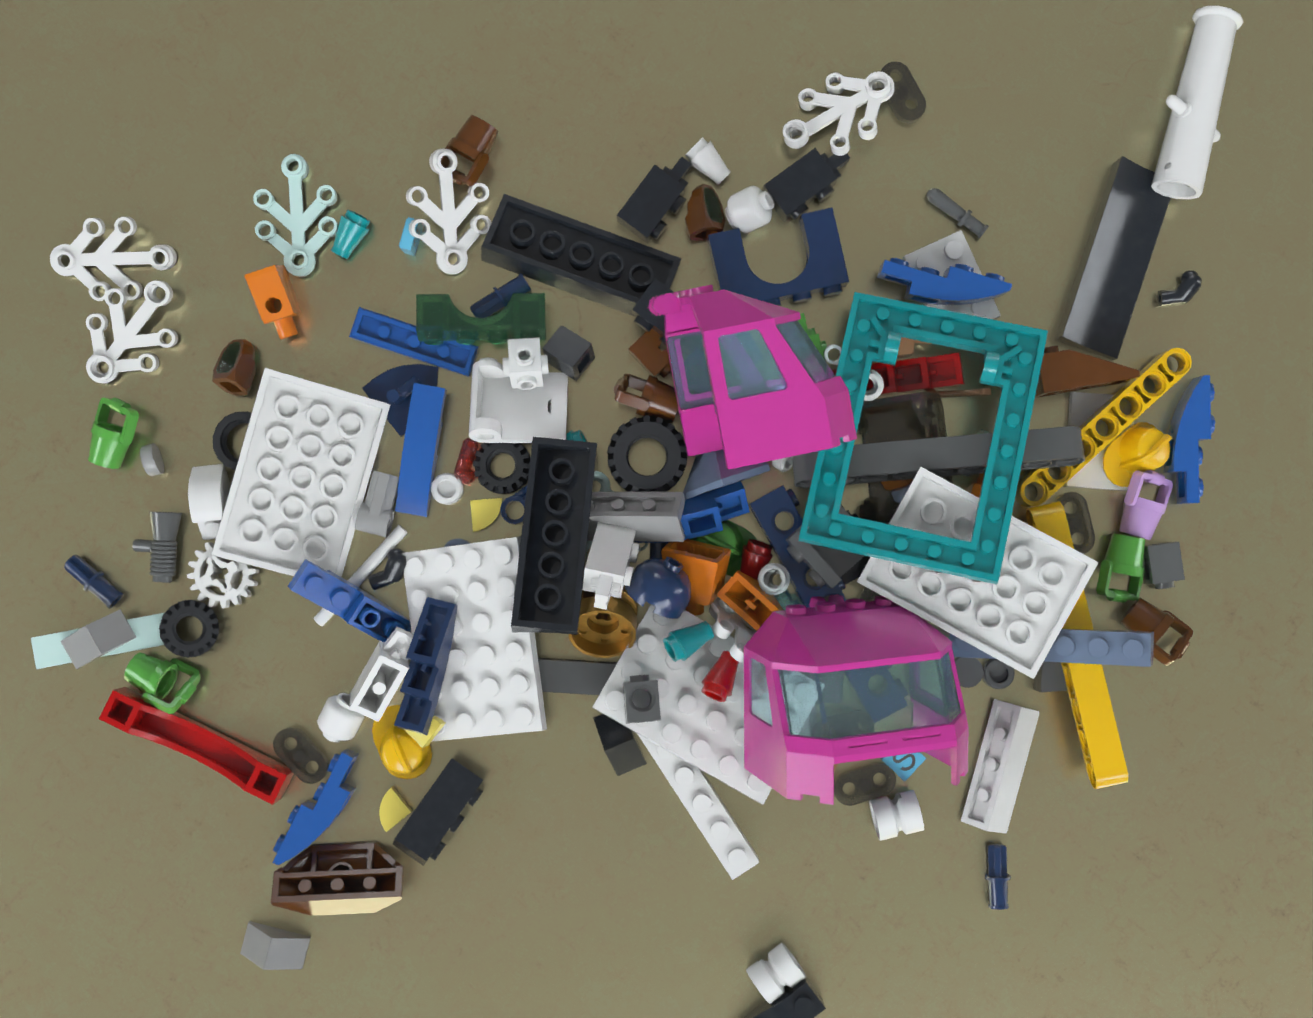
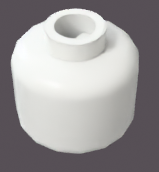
M749 186L730 196L725 209V215L733 229L739 228L741 232L749 233L770 222L774 201L767 191L763 192L756 186Z
M340 693L339 695L329 697L318 717L317 724L319 729L323 732V736L331 742L348 741L354 738L364 719V715L349 709L350 694Z

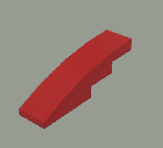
M960 352L896 361L895 366L880 362L872 363L871 366L872 370L881 375L884 382L883 391L880 396L965 384ZM837 369L830 370L836 376ZM871 379L868 380L866 391L873 387Z

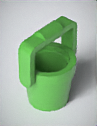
M116 397L112 399L101 398L91 428L92 437L88 457L89 462L111 469H119L121 467L129 445L133 442L139 419L138 411L131 408L129 403ZM110 409L126 415L123 426L107 422Z
M1113 533L1105 559L1101 563L1096 587L1097 594L1106 596L1109 601L1125 603L1127 600H1138L1145 570L1143 564L1146 539ZM1112 572L1131 576L1128 592L1114 588L1109 589Z
M139 652L128 663L124 679L144 693L141 697L143 701L168 714H173L195 692L196 686L200 682V673L196 668L176 658H172L171 661H164ZM179 671L191 676L176 693L170 704L162 701L173 688Z

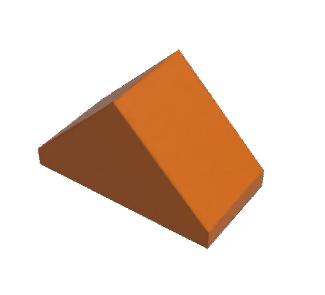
M739 570L716 594L756 631L773 611L783 610L774 595H769L760 588L758 580Z

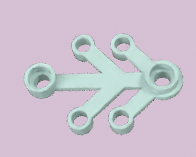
M290 154L283 159L281 164L282 172L288 178L290 214L275 201L274 196L266 189L257 190L253 196V201L256 206L262 210H267L291 231L292 245L276 233L275 226L266 220L257 223L255 233L261 240L270 242L284 255V266L289 273L297 277H304L314 270L316 265L315 253L330 237L336 235L339 224L332 217H323L318 223L319 231L307 243L305 242V231L328 206L335 204L337 193L329 185L319 187L316 193L317 198L304 212L302 180L307 177L309 166L300 155ZM296 161L299 163L297 170L289 171V164ZM325 191H331V199L327 201L322 200V194ZM262 195H268L269 201L261 205L259 198ZM327 222L334 223V228L330 232L324 231V225ZM264 226H270L271 232L267 236L261 235V229ZM298 255H303V264L299 266L295 265V257Z

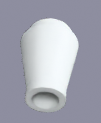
M703 137L685 154L694 168L712 179L717 185L731 173L712 142H707Z
M770 563L760 570L758 583L765 593L778 595L788 588L790 575L781 564ZM776 574H779L782 580L779 585L773 584V577Z

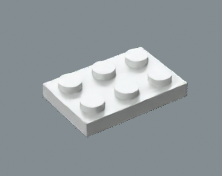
M962 230L909 253L902 258L909 263L908 267L921 270V267H929L940 272L939 276L942 277L945 270L950 266L955 267V264L970 266L974 268V273L982 275ZM994 299L963 305L923 303L924 306L993 320L1001 316Z

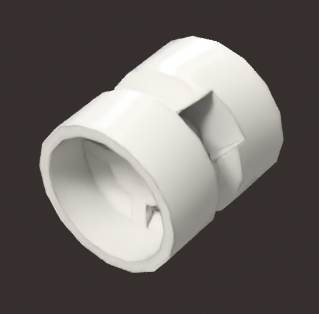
M914 790L896 793L893 800H890L887 796L869 800L872 820L880 841L897 837L899 831H903L906 835L924 831L922 813Z
M782 942L768 952V961L761 959L746 969L750 979L769 1004L783 996L785 985L793 988L807 977L798 961Z

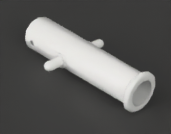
M1205 6L1197 9L1193 14L1192 19L1195 23V28L1176 95H1169L1166 99V104L1172 109L1151 184L1155 192L1166 197L1189 200L1201 196L1212 144L1221 137L1220 132L1216 129L1236 30L1243 24L1240 13L1223 6Z

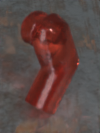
M470 438L463 441L454 469L456 479L459 478L464 485L471 484L476 478L475 471L471 468L478 449V442Z

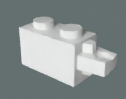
M598 522L585 565L582 588L584 591L595 593L594 607L607 610L610 597L621 598L624 585L630 586L634 567L629 565L630 562H637L640 544L634 543L635 529Z
M396 627L385 643L379 641L350 692L349 709L379 722L409 669V659L406 658L414 634Z

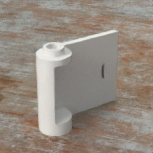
M486 357L475 362L472 366L469 418L470 439L481 443H532L533 437L566 440L568 376L561 372H549V374H543V387H535L531 390L512 389L510 377H504L503 365L496 359Z

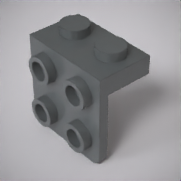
M840 506L839 514L850 516L847 513V511L842 506ZM801 526L785 539L790 545L786 548L787 551L798 563L804 561L809 566L811 571L808 574L820 588L824 585L830 589L835 587L841 581L840 577L865 556L799 541Z

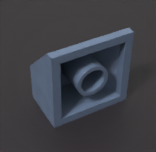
M723 449L703 453L695 457L683 494L685 499H689L770 471L768 463L763 462L728 470Z

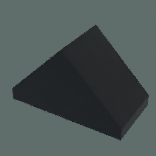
M603 713L593 717L604 751L617 776L647 764L634 731Z

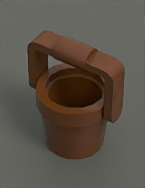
M470 115L457 135L452 137L445 148L474 163L467 176L456 169L452 172L454 183L458 185L465 184L470 187L476 184L489 161L490 150L498 134L496 128L474 115ZM444 155L441 158V165L447 168L450 164V159Z
M624 374L623 378L618 379L613 390L615 393L614 399L617 402L636 408L637 415L653 418L660 417L666 421L674 422L678 411L674 387L649 375L647 380L631 374ZM628 387L642 391L641 397L626 392Z
M1141 597L1135 601L1120 620V623L1129 631L1154 632L1153 657L1165 666H1170L1176 659L1182 658L1190 645L1189 640L1193 635V630L1174 614L1167 610H1160ZM1171 626L1182 637L1178 638L1169 655L1156 643Z

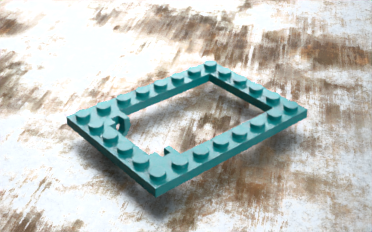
M854 292L836 376H841L849 389L856 434L872 361L895 366L901 337L985 354L984 367L979 383L1001 387L971 542L839 514L855 440L843 442V437L839 438V446L818 451L799 541L997 585L1048 331Z

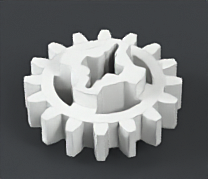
M212 542L205 543L206 552L196 550L194 553L199 558L198 561H189L188 563L189 566L195 568L194 573L187 574V578L195 579V584L190 587V590L201 591L197 598L199 601L210 598V607H216L219 601L222 608H229L230 600L234 605L242 604L240 596L250 597L252 594L248 587L258 585V582L252 579V575L260 573L259 569L252 568L251 565L241 562L229 561L225 558L213 556L211 553L214 544ZM206 563H208V568L204 575V568ZM221 568L228 569V573L224 576L225 579H220L218 576L222 572ZM241 572H243V578L239 585L238 580ZM210 587H219L221 592H224L225 595H220L213 592L210 589Z

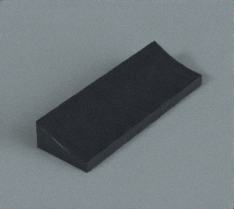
M1124 156L1113 163L1055 337V341L1112 360L1118 359L1171 199L1155 192L1151 187L1155 172L1136 164Z
M507 194L503 195L481 246V261L517 274L521 273L530 279L634 316L632 314L633 307L655 278L671 289L682 259Z
M533 437L511 620L512 633L539 632L578 635L597 443Z

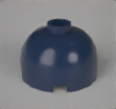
M666 557L665 560L661 558L647 559L637 565L633 571L630 586H625L628 595L643 607L648 602L655 606L653 613L670 619H678L683 611H685L691 598V582L689 577L682 570L683 565L671 557Z

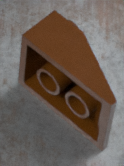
M1058 346L1045 347L1035 398L1121 384L1140 377V372L1137 369L1070 349L1059 351Z

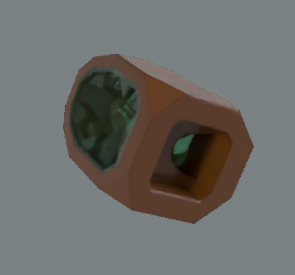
M706 184L697 186L692 191V195L687 203L688 213L685 217V224L690 240L700 242L707 240L710 234L723 232L726 220L721 201L713 187Z
M246 339L233 340L221 352L213 369L212 382L224 392L235 396H246L249 393L256 374L255 350L252 343Z

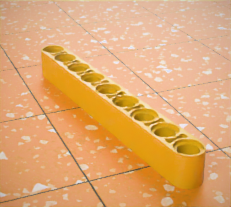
M1060 501L1026 509L1028 525L1074 549L1066 513ZM1084 590L1062 629L1094 630ZM1061 662L1082 753L1092 787L1100 789L1128 782L1127 766L1102 664Z

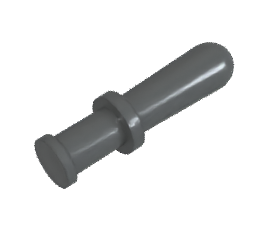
M931 188L928 190L926 196L931 204L959 222L958 226L964 225L975 233L977 238H981L989 227L987 224L984 225L971 215V210H964L940 189Z

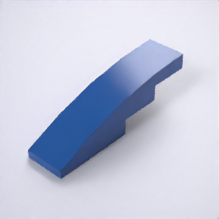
M418 383L413 384L401 458L395 512L423 517L428 515L431 486L435 477L438 460L437 450L442 429L441 419L447 391L445 388Z

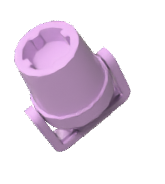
M1136 470L1131 477L1124 499L1125 505L1119 531L1151 540L1162 514H1165L1173 482L1165 479V476L1159 472ZM1143 481L1160 486L1155 502L1138 497Z

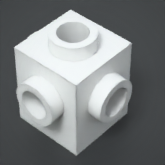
M540 337L508 339V358H503L504 377H510L512 389L531 390L535 387H543V374H549L548 356L541 355Z

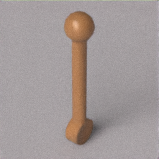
M991 388L950 391L928 389L925 392V397L932 401L937 397L991 395Z

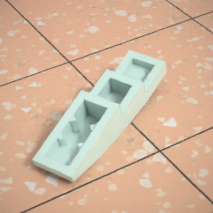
M164 613L127 619L136 638L101 657L164 645L160 638L159 630ZM79 629L32 637L31 643L36 669L72 663L61 641Z

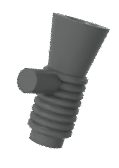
M149 511L153 540L135 539L133 541V550L135 552L152 553L150 554L151 571L149 572L153 576L152 582L171 583L172 576L176 575L175 567L177 560L175 558H177L176 545L178 543L176 542L182 513Z

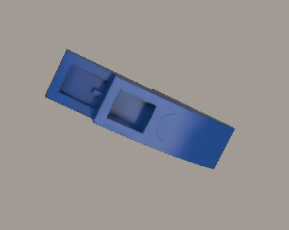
M890 258V261L884 260L880 265L877 278L907 286L904 299L935 305H963L988 301L1005 295L1012 287L1011 283L1004 282L1005 278L1001 275L986 273L985 276L973 272L974 268L964 264H955V267L950 266L945 270L942 277L939 276L940 272L929 267H921V270L908 267L909 263L898 258Z
M1203 375L1192 379L1177 404L1170 423L1168 434L1171 435L1172 439L1169 441L1170 455L1164 464V473H1176L1177 504L1200 503V497L1203 495V480L1199 478V465L1203 461V450L1199 446V441L1211 439V434L1215 430V418L1211 415V402L1214 399L1215 390L1214 385L1210 383V375Z
M741 481L685 499L681 517V524L685 534L684 540L722 531V521L750 512L745 488ZM634 541L637 543H660L650 541Z
M307 559L304 560L288 585L291 591L343 618L348 624L384 643L396 627L411 632L410 620L344 578L330 570H324Z
M346 749L341 755L337 753L334 755L327 771L331 772L327 783L321 782L314 794L313 800L317 801V803L307 800L301 806L296 805L287 820L291 826L286 835L281 834L273 848V851L277 854L272 863L280 865L296 856L323 834L337 819L356 789L345 783L359 755L358 753Z

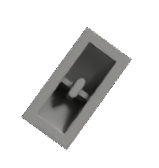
M120 609L82 627L63 639L61 643L75 668L79 669L136 638V635Z
M249 921L240 954L263 970L302 969L311 937Z

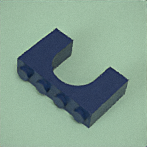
M833 207L801 214L799 224L806 251V265L798 277L786 283H769L760 279L752 272L746 260L739 228L708 235L707 242L718 291L727 290L781 306L780 301L793 299V303L808 301L812 299L811 294L824 292V296H831L843 292L842 287H846L850 281Z

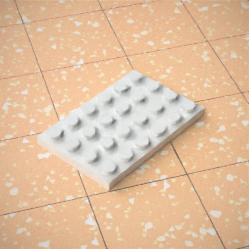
M264 368L211 555L291 576L296 574L304 560L307 559L324 570H330L342 577L355 531L357 514L364 500L390 404Z
M920 467L889 524L971 542L979 498ZM1012 516L997 585L870 557L857 582L1034 679L1099 562Z
M521 537L402 553L406 557V566L403 571L412 634L415 632L427 597L458 605L449 659L434 716L439 717L446 724L432 741L543 731L547 729L535 632L512 633L511 629Z
M650 605L637 627L635 643L631 648H628L627 645L592 708L763 805L772 788L744 768V663L739 662L732 696L727 697L725 702L713 700L701 692L704 686L702 680L718 661L722 652L731 649L734 644V638L729 636L728 639H722L714 633V638L706 642L685 661L680 659L674 662L665 649L663 639L668 637L670 631L703 622V620L687 611H683L678 619L666 618L653 613L655 606ZM755 660V711L758 715L772 723L768 688L761 679L766 670L760 662ZM790 671L791 682L782 694L789 732L792 735H801L825 690ZM649 675L650 680H658L660 721L626 724L623 683L630 682L629 676ZM639 689L633 693L632 701L635 706L646 708L650 703V696L645 690Z

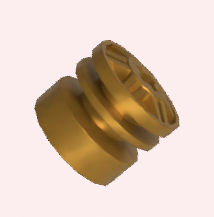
M625 585L621 598L610 597L607 610L594 607V592L582 590L578 635L569 634L571 643L582 653L596 658H611L622 655L627 645L628 648H631L636 641L638 603L628 595Z

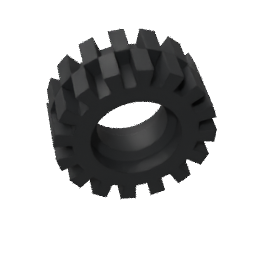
M483 443L480 445L481 448L479 451H476V458L473 461V467H475L474 474L478 478L479 483L487 490L498 494H510L520 490L528 482L530 456L527 449L521 443ZM500 453L511 455L515 461L513 473L505 478L495 476L491 470L492 459Z
M183 600L169 607L163 614L159 625L160 638L164 646L173 654L187 658L197 657L206 653L215 644L219 634V622L214 611L206 604L196 600ZM186 616L196 617L202 623V634L194 641H184L176 632L178 622Z

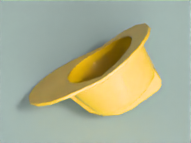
M1147 422L1134 424L1106 448L1103 456V469L1106 477L1115 485L1128 487L1131 477L1136 470L1142 472L1147 470L1155 471L1163 466L1170 455L1169 441L1172 439L1171 435L1164 434L1154 425Z
M401 705L388 706L379 722L374 720L372 727L373 740L382 763L388 772L397 778L407 780L417 778L431 764V746L429 744L427 747L422 748L404 729L396 727L394 724Z

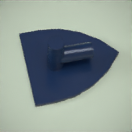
M423 364L402 365L383 372L362 387L370 399L390 404L386 419L400 437L405 435L413 384L418 383L437 387L439 367Z

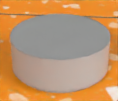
M152 443L142 446L140 458L146 473L151 477L163 474L164 462L157 445Z

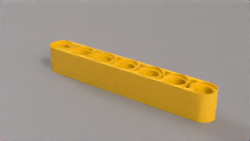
M1172 348L1156 356L1140 371V377L1130 380L1079 426L1085 450V461L1077 465L1060 467L1061 475L1058 479H1053L1049 475L1048 468L1032 469L1018 482L1015 496L1017 503L1021 506L1031 507L1041 505L1047 501L1190 370L1192 360L1189 353L1182 348ZM1169 356L1175 358L1178 363L1176 372L1170 370L1167 366ZM1146 377L1154 382L1155 388L1152 393H1148L1143 387V381ZM1122 398L1128 400L1131 404V412L1128 415L1120 410L1119 404ZM1098 420H1103L1107 424L1108 431L1105 436L1099 435L1096 431ZM1029 483L1033 484L1038 491L1037 497L1033 501L1027 499L1024 493L1025 487Z

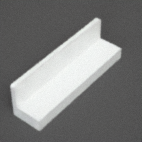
M994 699L961 822L989 832L1007 833L1037 725L1039 711Z

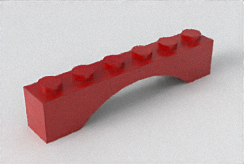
M122 687L112 691L99 720L128 734L153 741L191 757L222 774L242 790L272 805L282 799L296 770L178 712L168 714L143 701L141 698L142 694L130 688Z

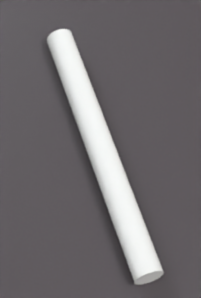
M398 525L347 581L359 587L387 557L388 552L394 549L408 532ZM322 608L313 619L323 627L334 613Z

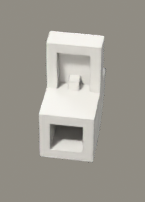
M224 464L192 467L188 483L189 509L192 522L198 523L203 540L216 539L231 487Z

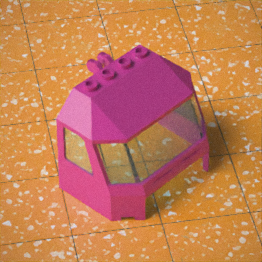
M713 285L661 294L659 296L656 295L649 300L647 308H649L652 315L661 316L662 314L664 316L665 339L687 456L723 449L726 467L729 470L834 448L840 445L839 438L843 437V442L857 439L849 389L841 376L834 375L798 322L801 319L800 312L727 290L714 291Z
M838 594L828 596V601H825L823 597L815 596L810 598V608H806L805 605L792 604L787 605L786 610L773 611L744 646V768L786 799L801 801L803 794L820 796V803L834 805V764L925 752L951 766V784L955 786L960 783V776H965L968 773L969 726L953 655L952 641L920 616L883 596H876L875 601L869 602L858 598L846 599L844 601L843 596Z

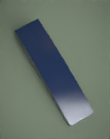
M430 597L426 598L406 658L410 660V664L400 692L405 695L394 724L398 728L428 735L441 692L453 639L458 607L454 603Z

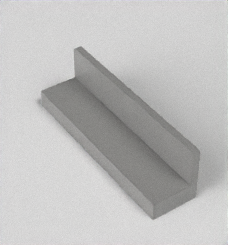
M592 492L587 541H593L597 524L601 522L635 529V541L683 542L685 534L681 524V517L685 505L683 492Z

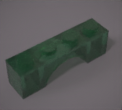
M513 293L509 303L501 312L487 318H475L462 313L455 307L449 294H416V332L418 340L424 341L428 345H440L443 341H456L458 344L470 345L481 340H488L491 344L507 343L508 339L540 337V340H546L545 293Z

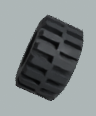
M635 417L626 424L623 423L611 437L607 450V461L611 474L615 481L627 492H667L679 482L687 464V451L683 436L675 429L674 425L667 423L660 417ZM640 439H655L663 445L666 451L665 465L654 475H641L630 466L628 460L629 450Z

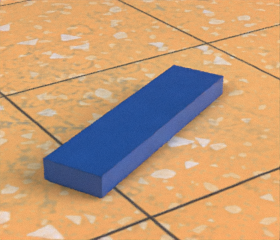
M361 307L358 309L349 335L352 339L467 377L471 376L472 366L480 349L479 346Z

